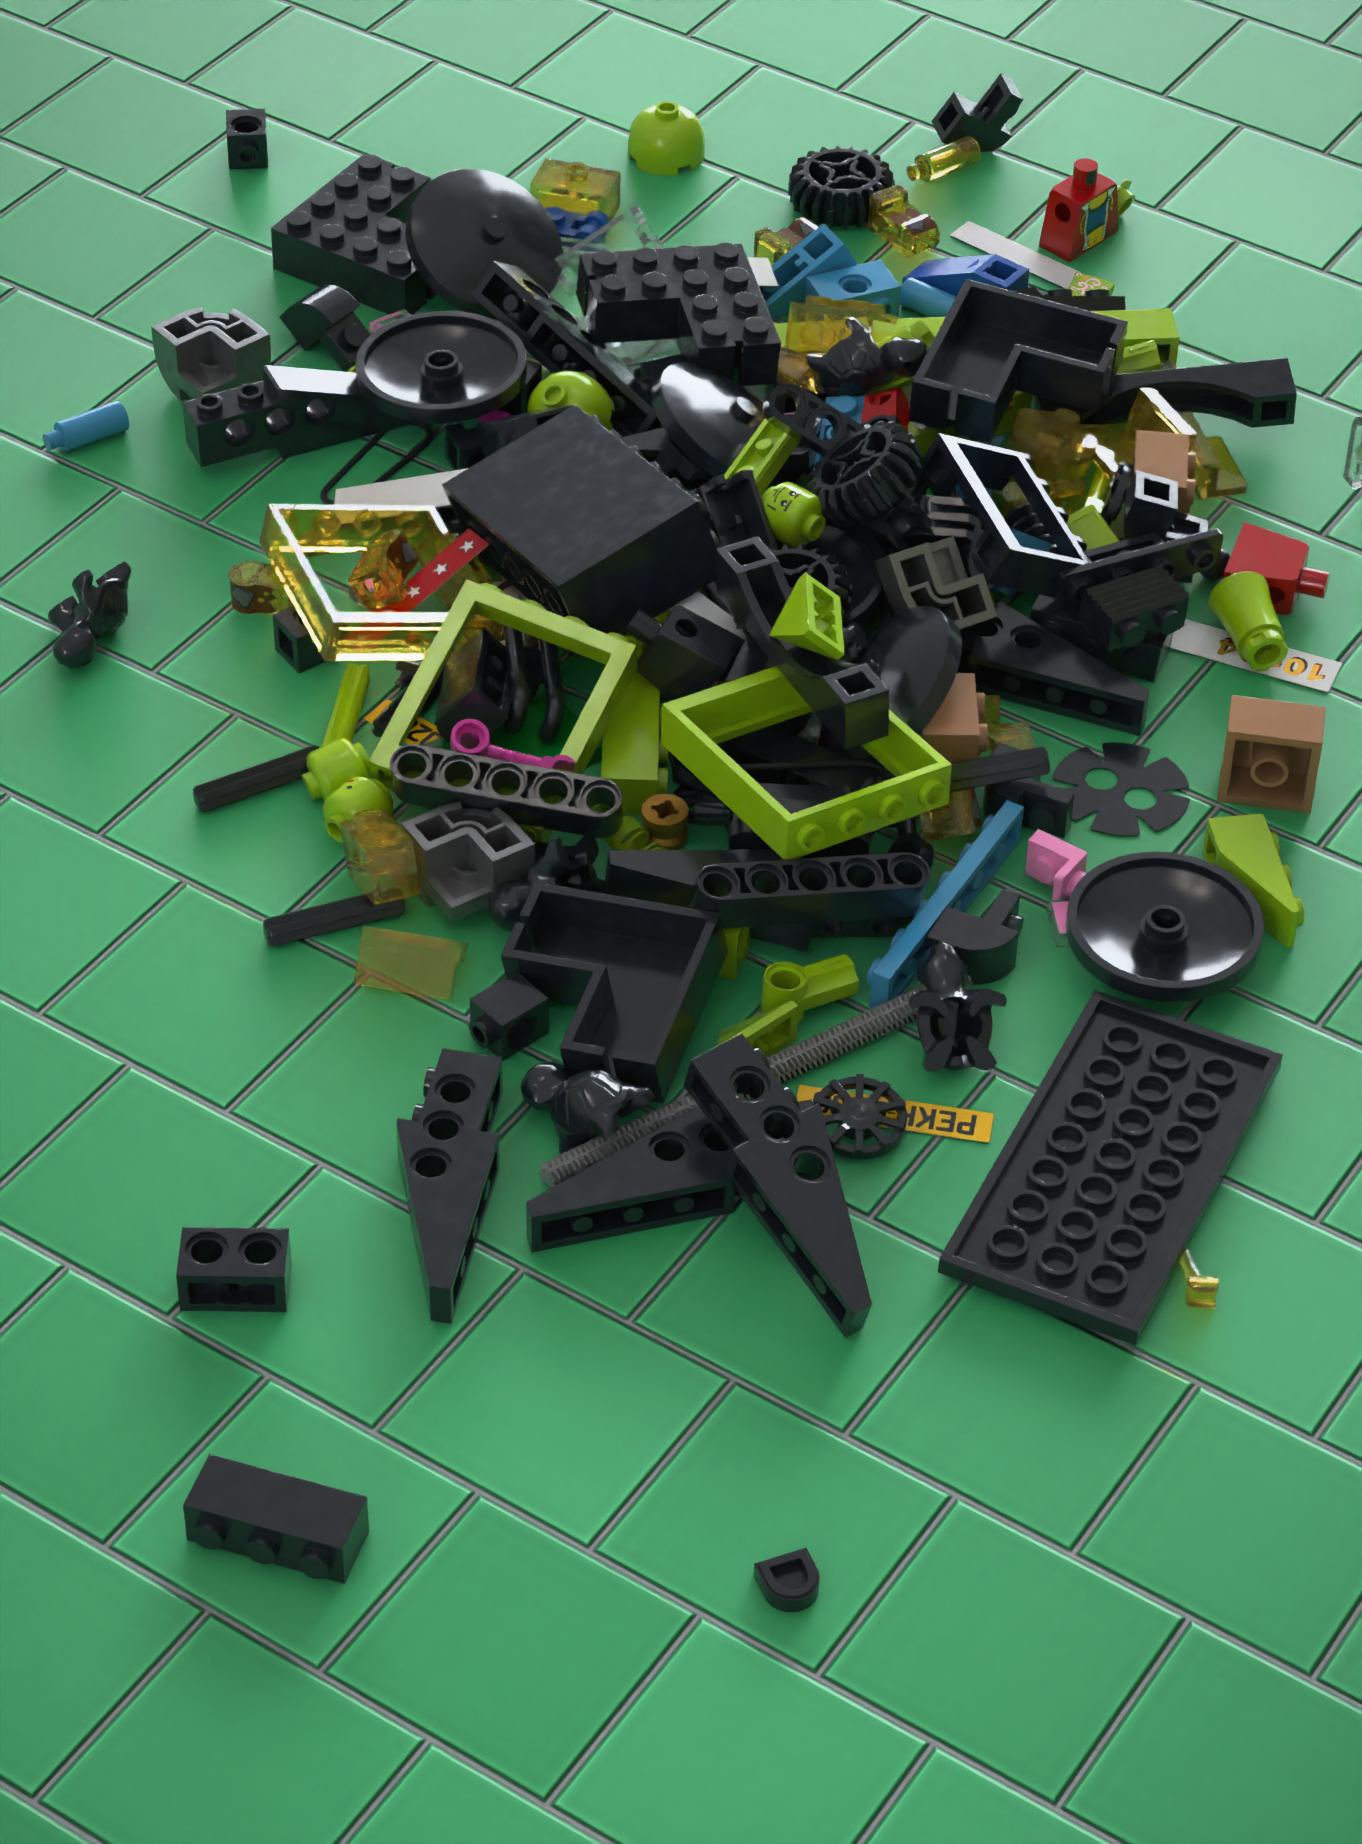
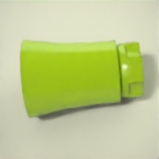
M1251 571L1238 572L1221 580L1210 593L1209 608L1226 629L1239 655L1248 661L1251 669L1257 671H1266L1273 665L1282 663L1287 656L1288 647L1285 643V633L1271 601L1267 580L1259 573Z

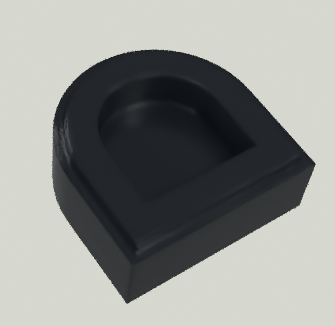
M807 1548L754 1563L753 1576L765 1600L772 1607L784 1612H799L807 1609L816 1601L819 1593L820 1576Z

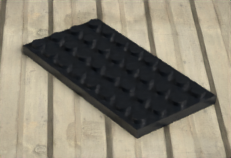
M1095 990L940 1256L938 1273L1136 1346L1281 1068L1283 1054Z

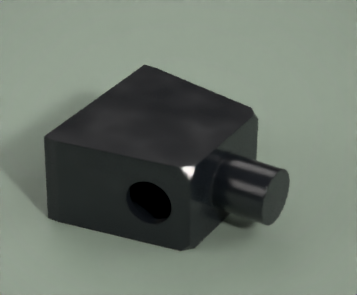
M675 606L662 623L639 608L624 629L626 633L645 645L637 658L636 671L670 701L711 688L726 670L743 641L739 636L683 606Z

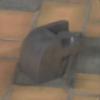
M198 307L151 326L157 365L169 389L180 401L190 396L195 399L204 394H214L240 387L245 383L263 381L262 366H270V334L245 314L235 309H232L228 315L223 313H203L202 307Z
M954 536L929 544L928 542L875 561L889 606L895 615L912 607L932 606L954 621L959 630L998 616L984 574L981 573L969 578L967 577Z
M461 801L440 806L401 823L404 860L417 893L427 907L437 904L451 922L484 908L489 912L491 893L497 886L509 881L526 882L529 869L535 863V844L513 819L498 807L491 812L479 808H462Z

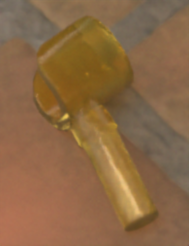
M1186 1248L1180 1260L1187 1281L1186 1304L1192 1307L1216 1308V1293L1219 1286L1218 1277L1200 1275V1271L1197 1269L1189 1249Z

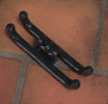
M496 622L492 635L499 641L505 640L511 685V702L508 719L504 722V729L511 735L521 731L526 719L529 703H533L539 686L542 683L544 684L546 694V712L539 731V738L544 743H552L558 736L565 709V696L557 645L528 634L526 639L528 647H526L523 643L521 631Z

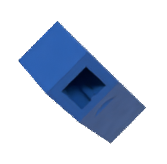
M997 254L925 260L906 275L902 283L909 277H912L954 296L958 295L965 279L1014 291L1028 288L1030 269Z

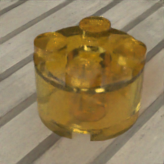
M1022 408L1019 410L1005 449L1029 454L1035 462L1032 471L1037 478L1046 480L1051 487L1048 496L1053 503L1071 501L1076 497L1077 491L1080 492L1098 445L1097 440L1087 428L1079 423V415L1072 410L1059 408L1054 413ZM1010 479L1008 484L1020 492L1021 489L1015 479Z

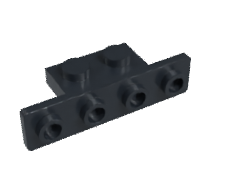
M1218 528L1164 542L1157 532L1086 550L1084 553L1089 561H1091L1090 563L1061 570L1058 573L1055 604L1060 610L1081 605L1084 589L1159 565H1163L1164 570H1168L1169 575H1173L1174 579L1216 568L1220 562L1223 534Z

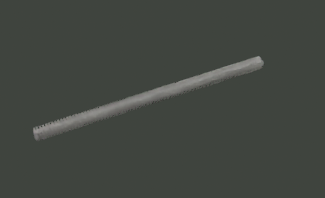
M968 976L964 989L970 988L969 985H973L970 976ZM924 985L916 987L909 992L901 994L894 999L886 1001L879 1006L767 1057L771 1073L781 1084V1080L782 1082H786V1078L791 1080V1075L795 1078L797 1074L801 1075L802 1071L806 1073L807 1068L812 1070V1066L814 1068L818 1067L817 1063L822 1065V1060L824 1063H827V1058L831 1061L833 1057L837 1058L838 1054L842 1056L843 1052L848 1053V1049L850 1051L854 1050L853 1046L858 1048V1044L863 1046L864 1043H869L868 1039L873 1041L874 1038L878 1039L879 1035L882 1037L884 1033L888 1034L889 1030L892 1032L894 1028L899 1029V1025L903 1027L904 1023L907 1025L909 1021L913 1022L914 1018L916 1019L917 1008L911 1009L909 1007L910 997L921 990L926 991L928 989ZM690 1094L681 1099L679 1098L649 1114L647 1113L638 1119L622 1125L618 1131L607 1139L602 1135L541 1163L542 1173H539L543 1183H547L548 1186L553 1188L560 1184L561 1181H565L566 1178H571L582 1170L589 1168L695 1109L698 1105ZM738 1094L742 1098L745 1097L747 1100L750 1099V1096L748 1094Z

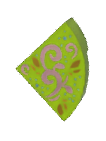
M1076 271L1068 289L1072 290V296H1085V291L1097 289L1109 290L1110 296H1112L1115 283Z

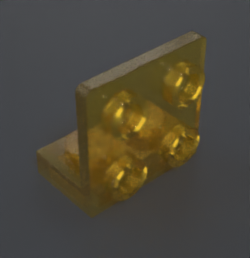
M806 295L805 303L790 302L784 352L800 355L812 353L826 354L836 343L852 334L845 324L846 319L850 317L856 318L865 325L870 335H872L873 322L897 325L898 316L886 314L885 305L871 304L866 301L849 299L841 301L827 297Z
M1154 388L1139 389L1126 424L1073 425L1070 431V435L1081 446L1082 451L1093 459L1109 479H1112L1116 473L1120 461L1133 464L1137 430L1189 434L1188 452L1192 449L1197 433Z

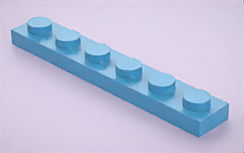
M1007 800L995 816L989 815L986 818L978 838L974 843L968 842L964 846L958 863L952 871L946 870L941 875L936 891L929 900L923 899L918 910L914 913L912 922L906 929L900 928L896 932L890 950L883 959L878 957L874 960L866 980L867 985L871 986L870 1008L879 1006L904 993L917 976L916 967L926 952L927 935L945 908L948 906L966 912L1013 852L1021 839L1024 806Z

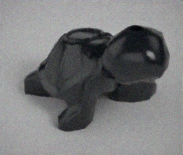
M850 317L845 321L846 326L852 332L849 337L840 340L826 354L812 353L808 354L806 359L809 368L818 375L822 388L828 392V397L862 396L890 383L895 375L908 379L915 376L927 354V346L918 338L906 339L895 337L879 348L865 325L856 318Z
M122 562L96 580L98 587L92 585L93 575L91 571H83L72 582V587L79 603L74 596H71L49 611V621L62 631L53 647V654L58 663L68 668H77L89 664L97 648L96 639L114 633L125 622L129 604L127 594L128 580L131 576V567L127 562Z
M590 834L582 837L574 846H562L561 838L559 837L550 840L545 855L539 858L529 869L526 882L509 881L497 886L491 893L489 915L493 922L508 932H512L516 922L522 923L520 913L535 882L605 894V880L597 877L596 870L593 867L599 853L596 839Z
M939 942L927 949L916 967L917 980L928 990L919 991L911 996L909 1000V1007L911 1009L917 1008V1028L925 1053L922 1066L929 1072H937L943 1068L954 1071L970 1067L982 1071L992 1069L997 1062L988 1049L993 1027L991 1007L992 1005L1004 1007L1007 1004V999L1004 994L991 989H964L968 981L967 965L961 960L952 946Z
M554 1061L536 1064L530 1068L522 1079L520 1086L523 1098L530 1106L537 1110H551V1119L559 1137L560 1154L595 1137L597 1132L594 1127L607 1139L621 1127L616 1116L617 1114L622 1119L644 1107L655 1097L649 1087L624 1083L601 1070H586L571 1076L563 1065Z

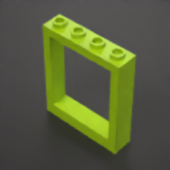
M466 579L369 759L371 778L380 781L387 789L394 791L390 759L393 753L402 747L473 613L606 664L560 755H567L575 761L574 771L561 768L556 769L566 772L584 773L637 669V645L632 644L626 637L618 633L610 632L606 634L593 629L577 617H563L547 611L536 601L529 599L522 601L506 595L492 584H478ZM411 770L403 776L406 778H416L423 774V772ZM456 779L453 780L450 783V785L455 787H462L467 785L470 781L466 779ZM504 787L499 789L497 793L500 795H511L515 791ZM550 796L543 801L549 804H557L562 802L564 798ZM523 825L528 828L527 836L535 841L537 836V841L548 843L554 830Z
M777 666L662 704L661 744L783 860L805 856L949 804L952 764L889 710V736L861 746L896 777L793 814L788 812L717 745L718 743L813 711Z

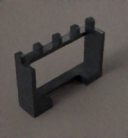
M938 434L923 457L921 476L933 496L949 497L958 485L985 531L970 551L969 556L980 574H984L986 583L1055 598L1058 573L1061 570L1087 564L1091 561H1089L1084 553L1087 549V544L1083 538L1073 535L1066 525L1069 516L1065 509L1056 507L1049 498L1048 494L1051 491V487L1046 480L1037 478L1032 471L1035 466L1032 457L1029 454ZM1014 478L1061 555L1020 546L985 488L1002 492L1010 479Z

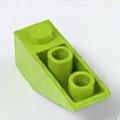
M1263 813L1208 818L1202 852L1205 861L1219 866L1240 880L1250 890L1261 908L1264 929L1285 947H1294L1297 927L1302 926L1304 922V908L1299 897L1294 898L1291 890L1292 878L1290 868L1287 864L1282 865L1280 860V846L1276 832H1270Z

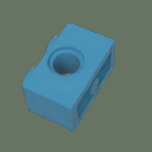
M881 260L806 276L804 310L813 322L846 321L850 317H854L857 320L899 319L901 286Z

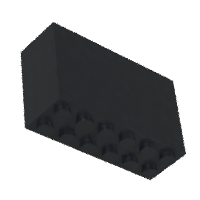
M577 405L571 406L442 484L463 533L471 529L489 543L485 549L476 555L483 564L501 580L506 582L524 600L536 601L547 611L563 617H577L589 627L606 634L613 632L626 636L628 633L624 629L639 608L655 618L717 580L716 549L723 546L715 533L709 530L706 520L710 518V513L703 500L697 494L691 496L687 493L677 478H668L655 461L649 463L644 459L636 446H627L614 429L608 431L595 414L589 416Z

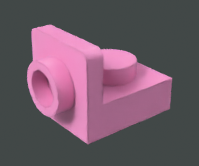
M1038 829L1028 839L1025 874L1053 887L1051 908L1053 909V902L1069 901L1075 886L1086 875L1088 852Z

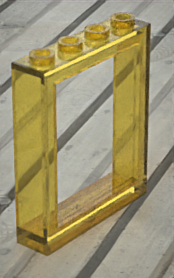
M267 504L259 543L324 661H423L448 612H336L303 552L387 553L389 545L397 539L401 531L418 556L421 566L424 567L455 541L434 506ZM469 563L436 590L448 611L452 607L466 579L481 584ZM473 613L450 657L483 627L500 641L504 625Z

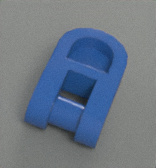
M556 206L545 208L557 227L562 247L583 252L593 251L599 243L600 236L605 233L609 226V218L599 210L590 211L586 215L567 211Z

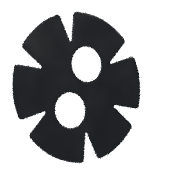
M1103 743L1102 748L1105 761H1102L1088 747H1083L1066 756L1058 764L1052 776L1054 780L1078 785L1077 787L1063 788L1075 792L1072 819L1076 821L1098 811L1091 829L1111 835H1140L1137 816L1154 831H1160L1175 823L1184 814L1190 801L1189 798L1164 792L1167 790L1189 788L1188 780L1180 768L1167 757L1144 767L1143 765L1147 760L1150 749L1134 744ZM1105 768L1116 774L1118 782L1110 789H1095L1087 784L1085 775L1092 769ZM1132 788H1145L1156 795L1157 802L1149 809H1135L1126 804L1124 794Z

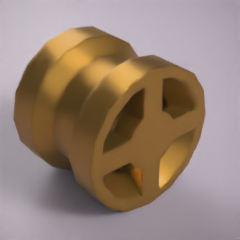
M657 794L649 797L642 804L641 818L644 823L642 826L649 833V840L645 846L657 842L666 850H680L686 845L688 840L686 823L688 822L689 808L681 797L673 794ZM654 845V846H651V847L648 848V849L650 850V849L655 848V847H658V846Z

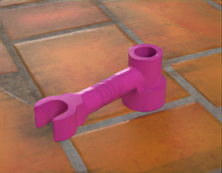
M475 719L459 721L451 732V751L555 770L561 768L574 771L575 761L567 755L544 756L540 758L490 745L487 727Z

